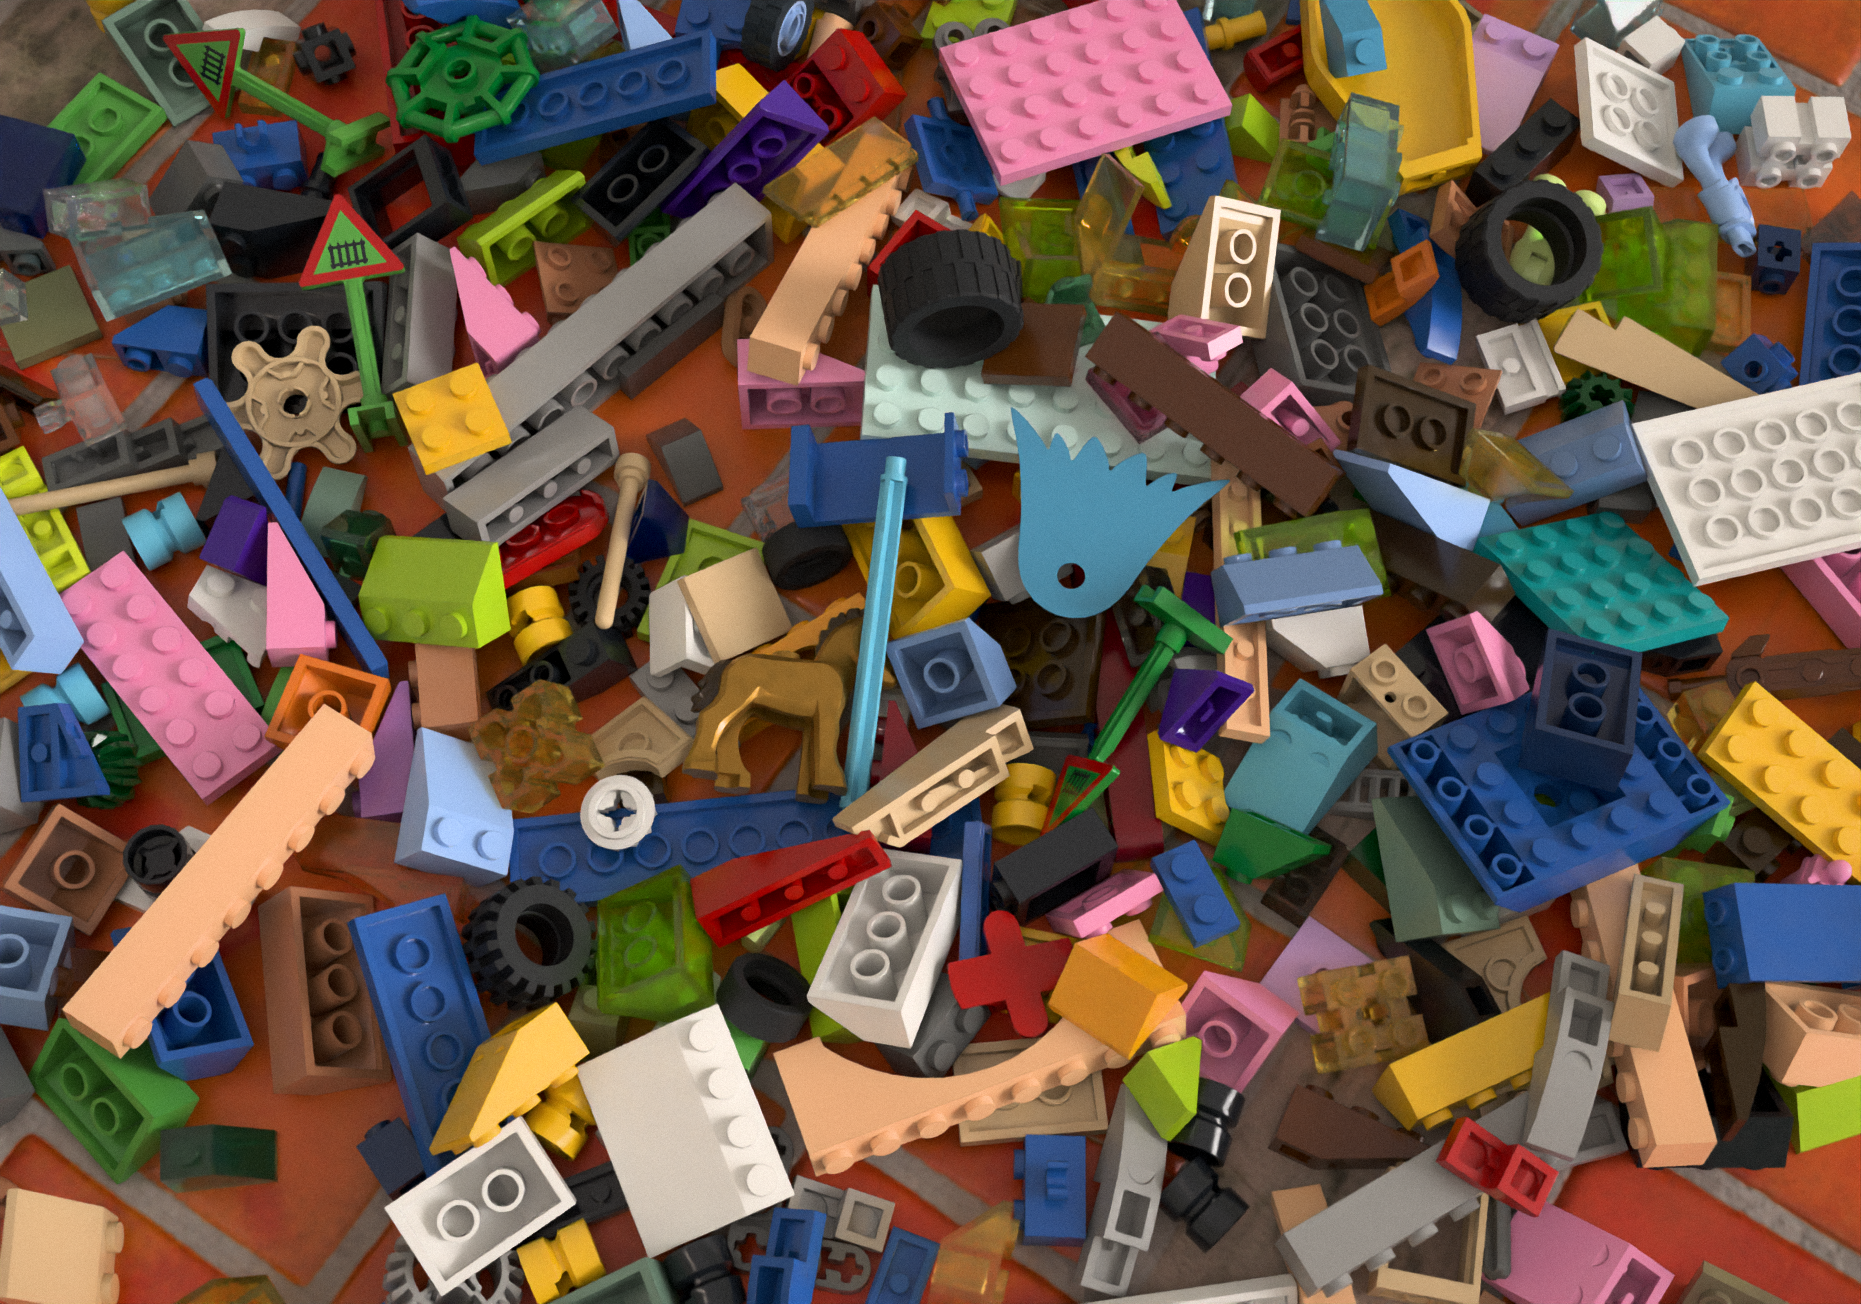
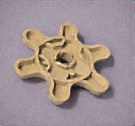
M320 326L304 328L297 337L294 351L284 358L269 356L259 344L252 341L241 342L232 352V363L237 370L246 376L248 389L239 400L226 402L243 431H253L262 439L263 447L259 457L275 481L288 475L294 455L299 450L307 447L319 449L330 462L339 465L348 463L356 455V442L351 435L342 429L340 418L342 412L348 406L360 403V399L363 397L359 371H354L349 374L338 375L327 368L325 358L331 345V339L328 332ZM295 394L303 395L308 400L305 409L298 416L284 411L285 400Z

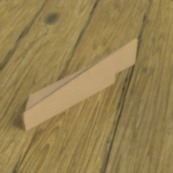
M1578 308L1565 323L1554 345V351L1560 355L1696 409L1759 395L1626 316L1611 328Z
M1001 704L1000 707L964 717L834 816L832 819L836 827L856 835L861 831L870 830L876 840L901 848L1009 777L1010 774L1006 762L1029 753L1034 749L1020 709Z

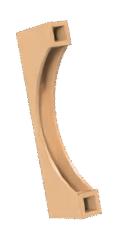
M1140 919L1106 932L1163 968ZM1178 1000L1130 1060H1127L1065 1018H1062L1037 1043L1011 1059L970 1074L944 1078H916L869 1069L825 1048L820 1036L775 1052L773 1055L817 1177L825 1173H841L849 1169L854 1162L873 1155H889L899 1149L902 1144L921 1137L926 1139L934 1138L944 1133L948 1127L963 1121L982 1120L990 1116L995 1109L1011 1103L1030 1102L1036 1099L1043 1091L1059 1085L1071 1086L1078 1084L1089 1074L1107 1067L1111 1069L1123 1067L1130 1063L1134 1057L1145 1054L1147 1051L1185 1039L1186 1013Z

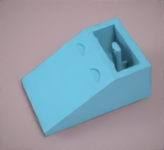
M1709 34L1697 35L1696 38H1683L1685 43L1681 53L1693 117L1701 115L1715 117L1719 132L1727 131L1732 134H1741L1744 126H1752L1750 115L1761 96H1795L1796 88L1759 38L1748 34H1740L1735 36V38H1718Z
M1300 678L1270 712V737L1262 744H1251L1225 788L1224 793L1226 804L1230 811L1232 808L1251 809L1308 835L1378 753L1377 723Z

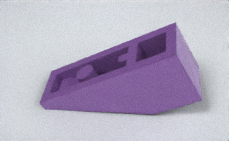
M409 681L398 683L373 739L374 763L366 775L359 779V791L352 792L356 820H363L370 834L400 830L417 735L412 718V703H417V699Z

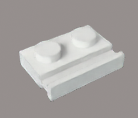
M1536 318L1520 326L1516 323L1476 336V347L1485 369L1502 370L1495 393L1504 415L1546 403V399L1558 396L1560 398L1562 393H1565L1566 387Z

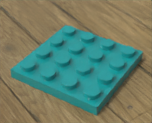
M1613 512L1591 514L1481 537L1477 539L1472 551L1477 555L1501 564L1516 593L1515 595L1550 629L1621 648L1643 652L1723 632L1730 618L1715 605L1712 598L1703 594L1696 587H1693V584L1684 577L1681 570L1672 566L1654 550L1651 543L1642 539L1625 523L1621 516Z

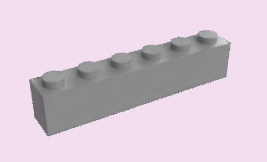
M1530 1089L1475 1122L1507 1145L1520 1144L1522 1146ZM1446 1139L1288 1230L1276 1241V1247L1308 1298L1321 1290L1326 1298L1335 1295L1353 1283L1349 1275L1363 1265L1367 1267L1370 1273L1377 1270L1396 1257L1392 1250L1395 1246L1408 1240L1411 1246L1415 1247L1439 1232L1434 1225L1437 1221L1450 1215L1453 1221L1457 1222L1480 1207L1476 1198L1483 1195L1484 1192L1435 1162ZM1523 1146L1550 1166L1560 1160V1158Z

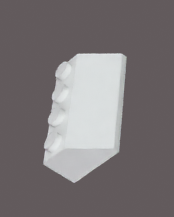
M883 849L890 858L892 867L855 884L808 991L807 999L810 1004L863 1041L911 1049L961 921L963 863L961 859Z

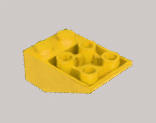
M557 1002L514 1019L476 1048L429 1147L432 1155L452 1150L457 1155L472 1145L475 1148L481 1147L502 1131L499 1126L500 1122L511 1115L517 1118L525 1114L541 1101L537 1095L550 1085L553 1089L559 1087L579 1072L575 1064L590 1052Z

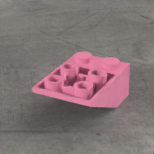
M454 246L449 251L467 333L476 363L478 362L486 380L493 374H499L513 363L516 356L523 349L534 346L539 341L538 335L541 333V329L528 312L525 311L521 314L513 306V300L504 287L500 284L493 286L486 279L487 276L484 269L475 258L471 256L467 259Z
M1545 1201L1538 1217H1531L1517 1210L1511 1219V1273L1509 1277L1493 1281L1487 1279L1485 1273L1482 1272L1481 1279L1515 1304H1658L1675 1275L1630 1243Z

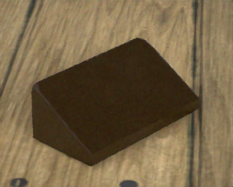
M0 364V393H2L7 403L14 401L20 410L48 424L54 425L69 406L70 399Z

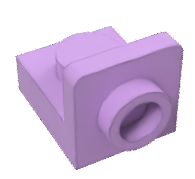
M1629 173L1598 176L1596 191L1605 200L1609 210L1606 231L1609 236L1647 233L1655 196L1640 174Z

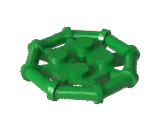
M468 15L464 21L428 33L421 30L415 34V42L398 65L388 70L385 79L386 84L392 90L397 108L396 121L403 128L411 129L414 127L443 137L446 143H457L460 137L497 125L505 127L512 122L511 115L528 91L539 84L540 73L534 68L527 47L528 36L521 29L513 28L510 30L482 21L478 15ZM480 38H484V39H487V40H490V41H493V42L490 43V42L481 40ZM457 42V45L448 48L446 46L447 44ZM511 53L516 65H503L501 59ZM467 72H469V74H468L466 77H464V78H461V79H455V78H454L455 76H463L464 74H466ZM513 83L499 102L495 97L504 84ZM420 85L421 92L411 99L410 86ZM430 108L445 112L444 120L424 112Z

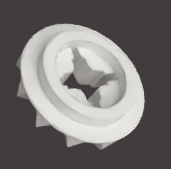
M626 775L609 776L593 785L585 795L580 811L581 824L589 839L599 847L617 852L620 849L637 847L638 842L645 835L651 833V826L654 817L657 815L653 795L641 781ZM621 795L623 806L636 814L624 817L618 831L616 822L601 813H609V811L616 810Z

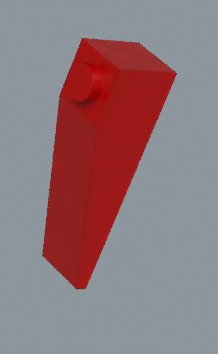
M870 830L861 831L858 835L851 833L734 858L690 879L696 920L718 948H721L892 867L891 860Z

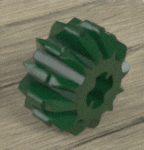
M1586 370L1584 374H1581L1580 378L1573 377L1567 383L1566 391L1562 393L1559 399L1558 409L1562 412L1560 424L1621 400L1624 401L1631 420L1635 413V404L1631 402L1633 390L1620 388L1622 385V379L1620 378L1612 381L1607 378L1606 373L1603 371L1598 374V377H1595L1590 371Z
M93 730L91 732H84L109 785L110 795L76 798L78 806L99 808L100 810H112L115 807H122L126 800L135 798L134 785L142 783L138 776V768L143 762L136 759L138 745L130 743L128 735L121 734L118 731Z

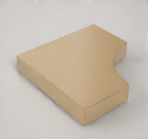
M644 695L572 749V752L577 761L598 781L632 770L650 771L663 778L684 762L694 739Z
M1528 915L1500 924L1501 929L1473 933L1440 945L1483 977L1502 1013L1521 1005L1520 996L1524 979L1531 970L1543 964L1547 959Z

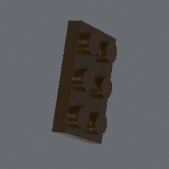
M1367 364L1358 368L1346 452L1391 463L1457 488L1466 487L1476 404Z

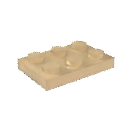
M1042 1037L968 1044L952 1065L953 1076L970 1074L998 1065L1017 1056L1037 1043ZM1099 1070L1091 1073L1083 1081L1075 1085H1059L1043 1091L1036 1099L1030 1102H1014L995 1109L990 1116L982 1120H966L958 1123L960 1147L1024 1141L1025 1134L1064 1136L1107 1134L1109 1126L1102 1072Z

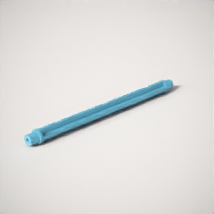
M896 456L886 457L885 471L880 476V489L844 770L848 790L846 796L841 795L839 807L843 808L842 810L865 794L870 786L906 486L908 483V478L905 477L907 460Z

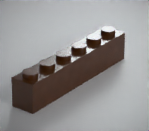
M1115 312L1085 356L1096 364L1092 369L1095 375L1112 386L1117 381L1131 390L1127 397L1147 412H1150L1155 407L1167 416L1163 422L1164 425L1183 438H1186L1189 433L1203 442L1199 449L1202 453L1220 465L1225 460L1229 461L1240 469L1236 475L1239 480L1257 492L1262 486L1277 496L1273 504L1294 519L1299 513L1304 517H1311L1344 473L1340 468L1125 314Z

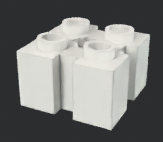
M1761 96L1750 115L1752 126H1744L1736 141L1737 149L1735 156L1740 186L1771 188L1778 185L1781 181H1788L1789 187H1799L1801 189L1822 187L1833 169L1832 161L1841 156L1852 138L1844 97L1811 96L1807 103H1796L1794 96Z

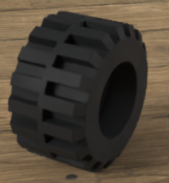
M531 876L525 881L521 878L486 898L470 912L467 917L470 922L463 926L461 937L467 940L462 947L465 956L468 957L471 975L474 974L478 981L475 985L476 990L480 994L488 991L491 994L490 1002L499 1006L507 1001V1009L519 1011L524 1007L527 1011L534 1010L567 994L586 979L584 974L591 971L595 963L590 955L597 952L598 941L591 939V934L597 930L594 921L588 922L585 916L589 909L584 902L580 905L576 903L574 898L577 894L570 888L561 891L559 889L560 882L553 879L543 883L541 877ZM516 923L529 928L538 938L543 955L541 965L529 960L520 950L515 936Z

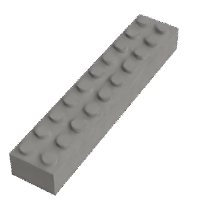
M736 182L724 192H718L713 195L707 205L697 214L681 221L671 235L661 243L657 242L650 246L639 261L630 268H624L619 271L608 286L598 294H592L587 297L576 312L566 320L555 323L545 337L534 346L523 349L516 356L514 362L499 374H493L486 379L510 434L511 444L429 475L425 474L413 443L408 447L423 491L446 512L442 500L443 497L577 405H581L590 412L597 409L621 389L617 370L619 365L709 293L714 291L725 302L730 293L744 287L774 262L771 212Z

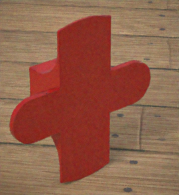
M993 911L986 917L983 923V932L990 954L948 963V977L952 993L961 1010L984 1005H991L993 1013L1007 1010L1012 1027L1017 1034L1024 1038H1037L1043 1034L1048 1025V1016L1042 996L1054 991L1074 946L1069 938L1026 946L1017 919L1007 911Z

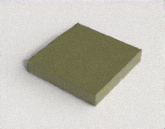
M70 264L0 292V327L20 370L103 337Z

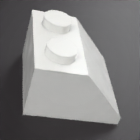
M1362 605L1266 621L1267 646L1303 673L1318 671L1319 679L1346 675L1353 666L1370 655Z

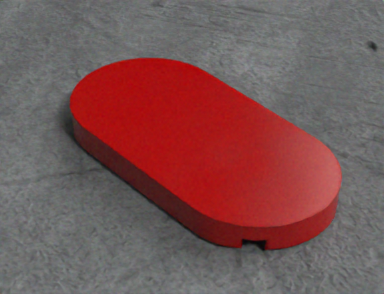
M579 490L581 496L567 497L498 546L505 589L598 536L609 521V513L602 496L590 490Z

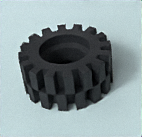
M603 554L596 556L597 564L592 566L589 560L582 563L584 572L578 571L580 580L574 581V583L569 582V602L574 620L577 625H581V628L590 621H595L597 606L593 600L596 592L601 589L606 564ZM626 557L620 587L627 591L628 599L622 607L615 609L611 628L619 630L621 633L623 632L625 638L628 639L633 637L632 628L638 629L649 604L651 589L648 576L645 577L644 569L640 565L635 568L634 560Z

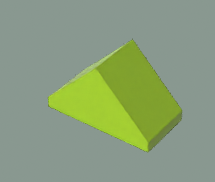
M1250 93L1230 100L1232 103L1231 113L1229 116L1224 117L1232 155L1274 164L1279 147L1280 124Z
M1194 1036L1147 1051L1122 1079L1161 1138L1171 1141L1196 1115L1202 1040Z

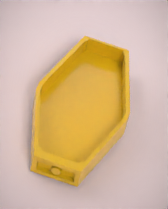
M1299 0L1304 74L1308 84L1336 121L1342 118L1352 125L1357 140L1365 146L1366 160L1394 196L1405 195L1447 183L1450 180L1454 181L1471 176L1482 158L1471 22L1458 0H1367L1381 25L1387 69L1350 77L1334 78L1328 66L1319 0Z

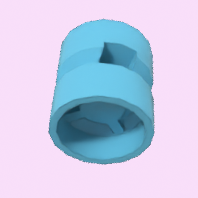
M180 491L158 501L156 511L154 512L144 508L121 519L149 571L173 561L174 552L177 550L187 554L206 543V538Z
M79 662L56 676V686L53 688L42 683L20 696V700L25 707L51 703L70 704L78 722L87 725L95 723L111 713L107 702Z

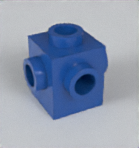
M1755 333L1749 336L1720 362L1735 381L1759 395L1792 388L1790 382L1799 375L1791 365L1795 358L1786 347L1778 341L1773 345L1766 336Z

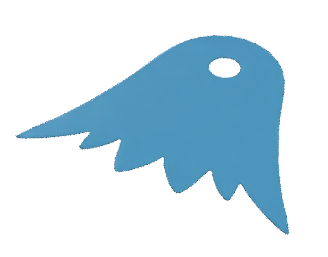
M1011 407L1021 478V523L1018 547L1020 576L1025 589L1032 599L1042 608L1055 615L1067 618H1085L1110 608L1127 592L1146 564L1174 531L1203 503L1230 482V480L1208 481L1172 491L1177 473H1171L1156 479L1147 486L1146 454L1139 453L1117 464L1112 470H1109V462L1105 450L1096 437L1088 440L1074 460H1071L1067 445L1058 433L1054 435L1050 448L1047 449L1029 422L1016 409ZM1068 563L1079 565L1085 573L1083 584L1075 589L1063 587L1057 578V573L1061 566Z

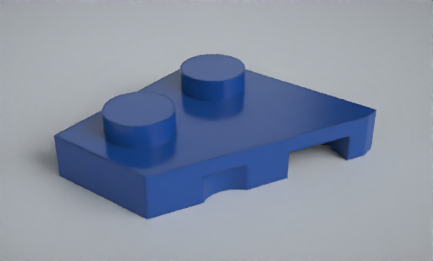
M51 703L18 707L21 802L35 803L110 795L109 785L70 704Z

